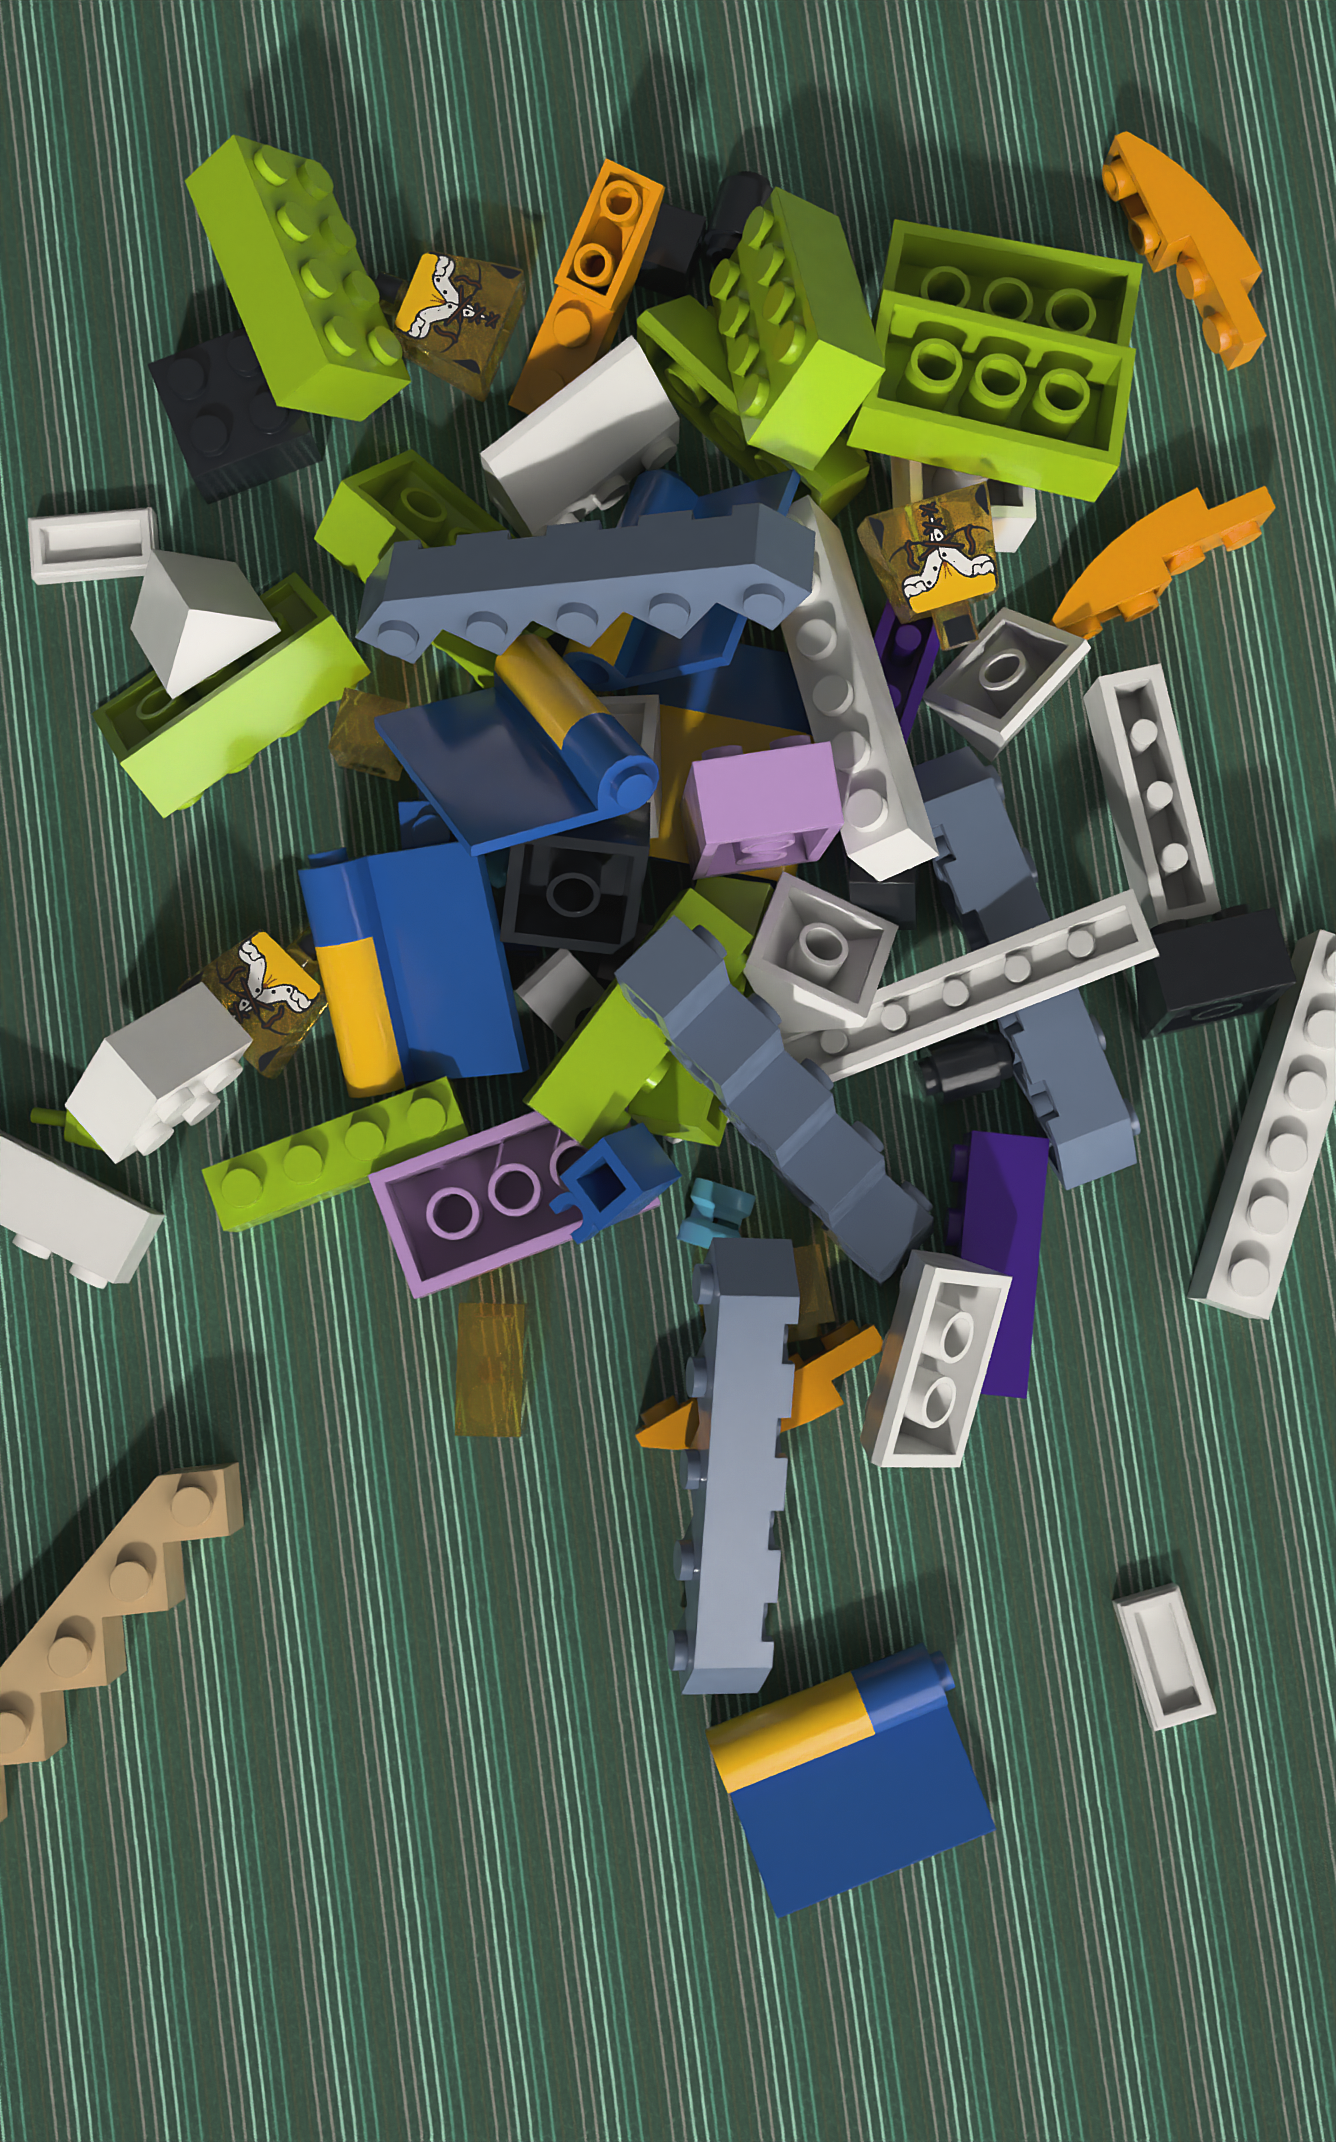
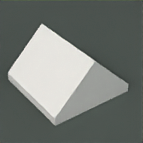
M158 549L151 550L130 629L172 699L281 632L277 623L236 562Z
M1003 607L980 631L976 639L972 640L923 693L922 698L931 709L992 762L1075 672L1091 647L1084 638Z
M783 871L777 881L748 954L743 973L755 993L770 1004L780 1016L782 1022L778 1027L781 1034L862 1027L867 1020L899 926Z

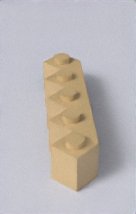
M239 1462L176 1468L158 1475L0 1667V1823L8 1817L4 1765L46 1761L68 1743L63 1690L106 1686L127 1671L122 1615L167 1611L186 1598L181 1541L230 1536L244 1527Z

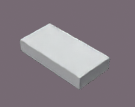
M152 507L28 518L31 577L37 585L145 576L151 550H159L157 514Z
M1170 1583L1112 1600L1150 1728L1158 1731L1216 1714V1708L1179 1586L1175 1583Z

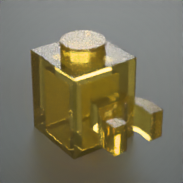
M345 687L328 749L337 764L341 767L399 781L403 765L376 731L374 717L408 709L407 703Z

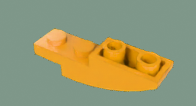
M1128 131L1115 135L1103 164L1102 179L1108 196L1115 202L1119 201L1129 221L1128 233L1135 251L1139 255L1145 254L1153 273L1176 264V277L1180 290L1187 299H1193L1203 319L1202 329L1205 341L1213 353L1220 354L1228 371L1249 362L1267 336L1247 296L1262 272L1249 245L1222 207L1179 164L1151 144Z
M605 159L554 279V283L558 285V288L508 405L530 415L608 353L652 235L665 191L663 185L616 162Z
M1266 486L1209 510L1197 487L1165 503L1143 517L1112 541L1088 565L1070 588L1048 625L1089 640L1103 630L1101 623L1122 615L1125 622H1130L1150 613L1160 605L1157 599L1172 581L1171 576L1183 573L1201 563L1206 558L1205 552L1223 544L1227 551H1233L1249 544L1262 534L1260 527L1276 508Z
M852 1319L821 1337L820 1340L825 1349L805 1361L802 1360L798 1352L788 1356V1360H792L795 1364L791 1418H781L780 1433L810 1422L844 1404L832 1380L882 1351L883 1339L873 1324L867 1323L858 1328ZM674 1395L652 1406L640 1414L645 1425L635 1431V1436L641 1447L671 1450L690 1449L700 1424L697 1397H692L679 1405Z

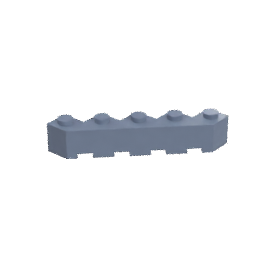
M759 502L732 505V515L695 519L693 510L639 515L638 526L603 529L600 520L547 525L545 536L512 539L509 530L457 535L456 545L423 548L420 539L394 542L366 580L355 638L379 648L389 655L399 657L414 664L443 629L478 647L501 656L527 625L534 621L590 648L620 614L625 612L681 639L716 602L774 630L812 593L816 532Z
M969 746L914 766V774L939 852V856L932 858L941 902L965 938L967 952L971 953L1049 922L1050 918L1035 884L1038 883L1035 863L1029 851L1025 847H1020L1002 802L1005 799L1004 789L994 766L988 765L984 767ZM1078 987L997 1018L1000 1032L1007 1042L1012 1057L1013 1077L1032 1105L1038 1137L1049 1138L1050 1140L1048 1163L1065 1190L1136 1164L1137 1157L1133 1136L1141 1132L1139 1120L1127 1098L1123 1099L1103 1052L1106 1049L1103 1031L1096 1017L1093 1014L1088 1015Z
M673 915L614 973L623 996L640 1016L645 1019L649 1018L662 1030V1033L668 1039L664 1044L697 1082L703 1083L718 1097L722 1103L719 1109L748 1143L757 1146L771 1159L774 1164L771 1170L801 1204L808 1206L824 1222L821 1228L829 1238L881 1287L910 1257L912 1249L917 1250L934 1233L933 1217L928 1213L933 1208L932 1204L910 1182L904 1181L898 1186L886 1175L884 1156L880 1154L884 1149V1145L868 1127L859 1121H855L850 1126L836 1113L833 1093L830 1092L834 1084L829 1076L812 1060L805 1058L801 1063H798L784 1050L780 1028L778 1027L782 1020L770 1004L756 993H752L746 998L730 984L723 959L727 952L715 936L701 925H697L693 930H690L681 920Z
M713 1237L704 1263L695 1264L692 1276L693 1300L695 1304H703L706 1333L697 1356L689 1357L687 1361L686 1390L689 1397H697L700 1424L690 1449H682L679 1464L682 1489H691L693 1517L683 1540H676L674 1545V1574L677 1581H685L687 1607L676 1630L669 1631L667 1658L670 1670L679 1671L681 1695L758 1693L772 1669L774 1640L771 1636H766L764 1619L767 1615L768 1603H777L781 1549L778 1545H775L773 1524L774 1511H784L788 1457L781 1451L779 1435L781 1432V1418H791L795 1371L794 1362L788 1360L786 1346L788 1339L787 1324H798L800 1293L791 1239Z

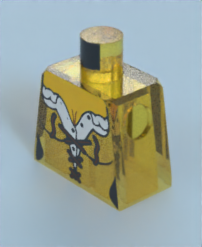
M428 251L422 255L412 281L381 271L374 283L379 292V304L383 313L397 317L394 322L393 333L401 344L403 356L471 397L485 402L527 300L524 270L487 261Z
M986 481L865 517L857 528L859 540L901 624L932 616L942 651L955 649L979 640L970 604L988 599L999 588L989 490Z
M310 925L286 949L265 930H257L176 988L181 994L203 982L253 1039L243 1057L263 1076L274 1080L282 1072L328 1007L325 989L312 977L320 967Z

